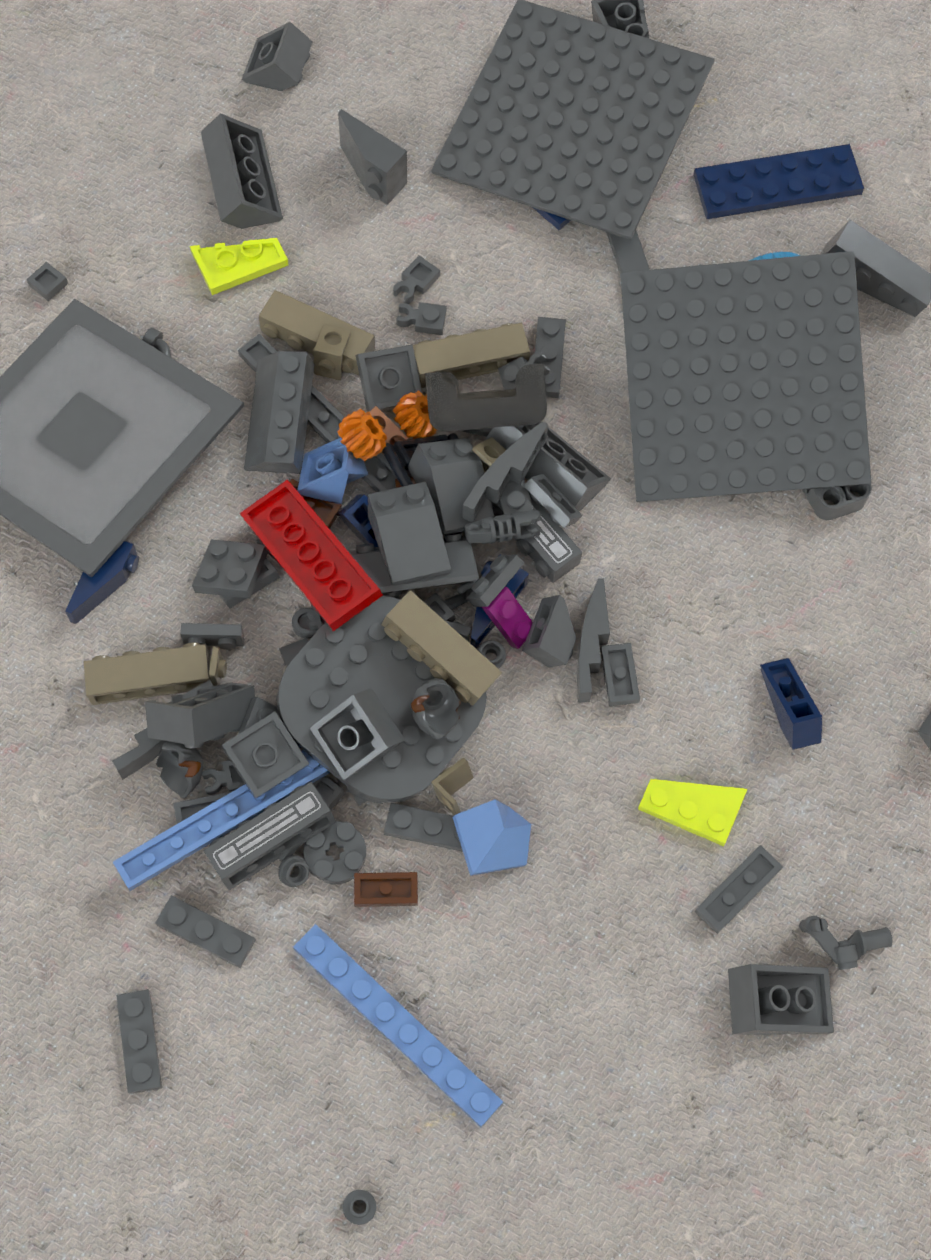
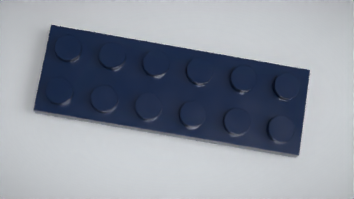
M850 144L695 168L693 173L706 219L862 195L864 190Z

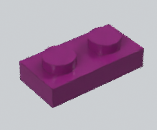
M504 587L488 607L482 608L509 645L519 649L526 641L533 622L509 588Z

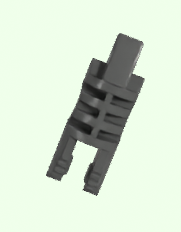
M539 510L511 513L510 515L494 516V518L486 517L479 521L465 524V536L469 543L482 544L510 541L512 538L517 540L539 536L540 527L534 523L541 520V514Z

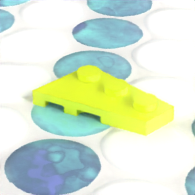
M277 238L243 241L242 244L228 246L225 243H216L215 247L200 248V245L190 246L193 258L212 295L289 265L288 258Z
M650 779L638 810L724 847L747 789Z

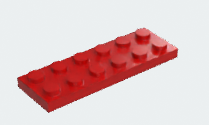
M288 479L240 513L246 524L332 631L338 629L383 596L379 587Z

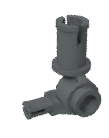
M809 916L805 920H801L799 924L800 930L807 932L816 940L834 963L838 964L839 970L858 967L857 960L862 955H865L867 951L892 947L893 943L891 932L887 927L866 932L855 930L848 940L837 941L827 929L828 923L823 918Z

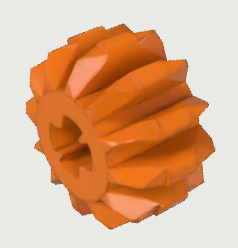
M419 390L415 393L410 392L404 395L393 409L396 415L394 421L399 423V430L406 432L407 438L413 437V439L430 437L436 434L439 426L443 423L439 417L442 412L436 408V402H432L428 394L423 396Z
M359 409L345 416L342 422L339 423L340 429L337 433L342 438L340 442L347 447V452L353 453L356 459L361 458L366 461L377 456L386 447L385 441L388 438L383 432L384 427L378 423V419L372 417L369 411L365 413L362 409Z

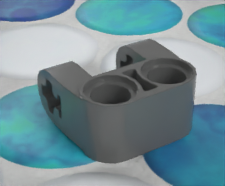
M871 484L803 489L817 517L827 521L861 510L871 494L872 486ZM850 491L859 493L861 497L854 496ZM824 500H830L834 505H828Z

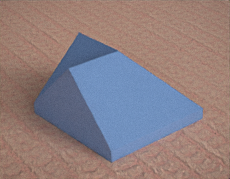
M341 437L304 454L297 491L303 496L341 504L346 484L368 475L364 460L361 458L356 459L352 452H347V447L340 442L342 440Z
M494 799L452 817L470 876L527 865L531 823L509 806Z

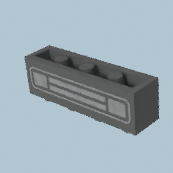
M530 497L533 510H539L541 514V520L534 523L539 525L540 535L517 539L516 545L524 556L529 555L535 562L534 565L538 573L544 578L547 576L554 583L580 564L582 551L565 531L551 520L545 508ZM491 501L494 516L502 515L499 501L498 503Z
M310 782L307 785L298 786L288 797L280 802L269 805L264 809L263 813L255 818L243 821L230 834L216 838L203 851L227 889L231 890L278 860L283 854L290 850L292 851L336 821L331 810L313 783Z

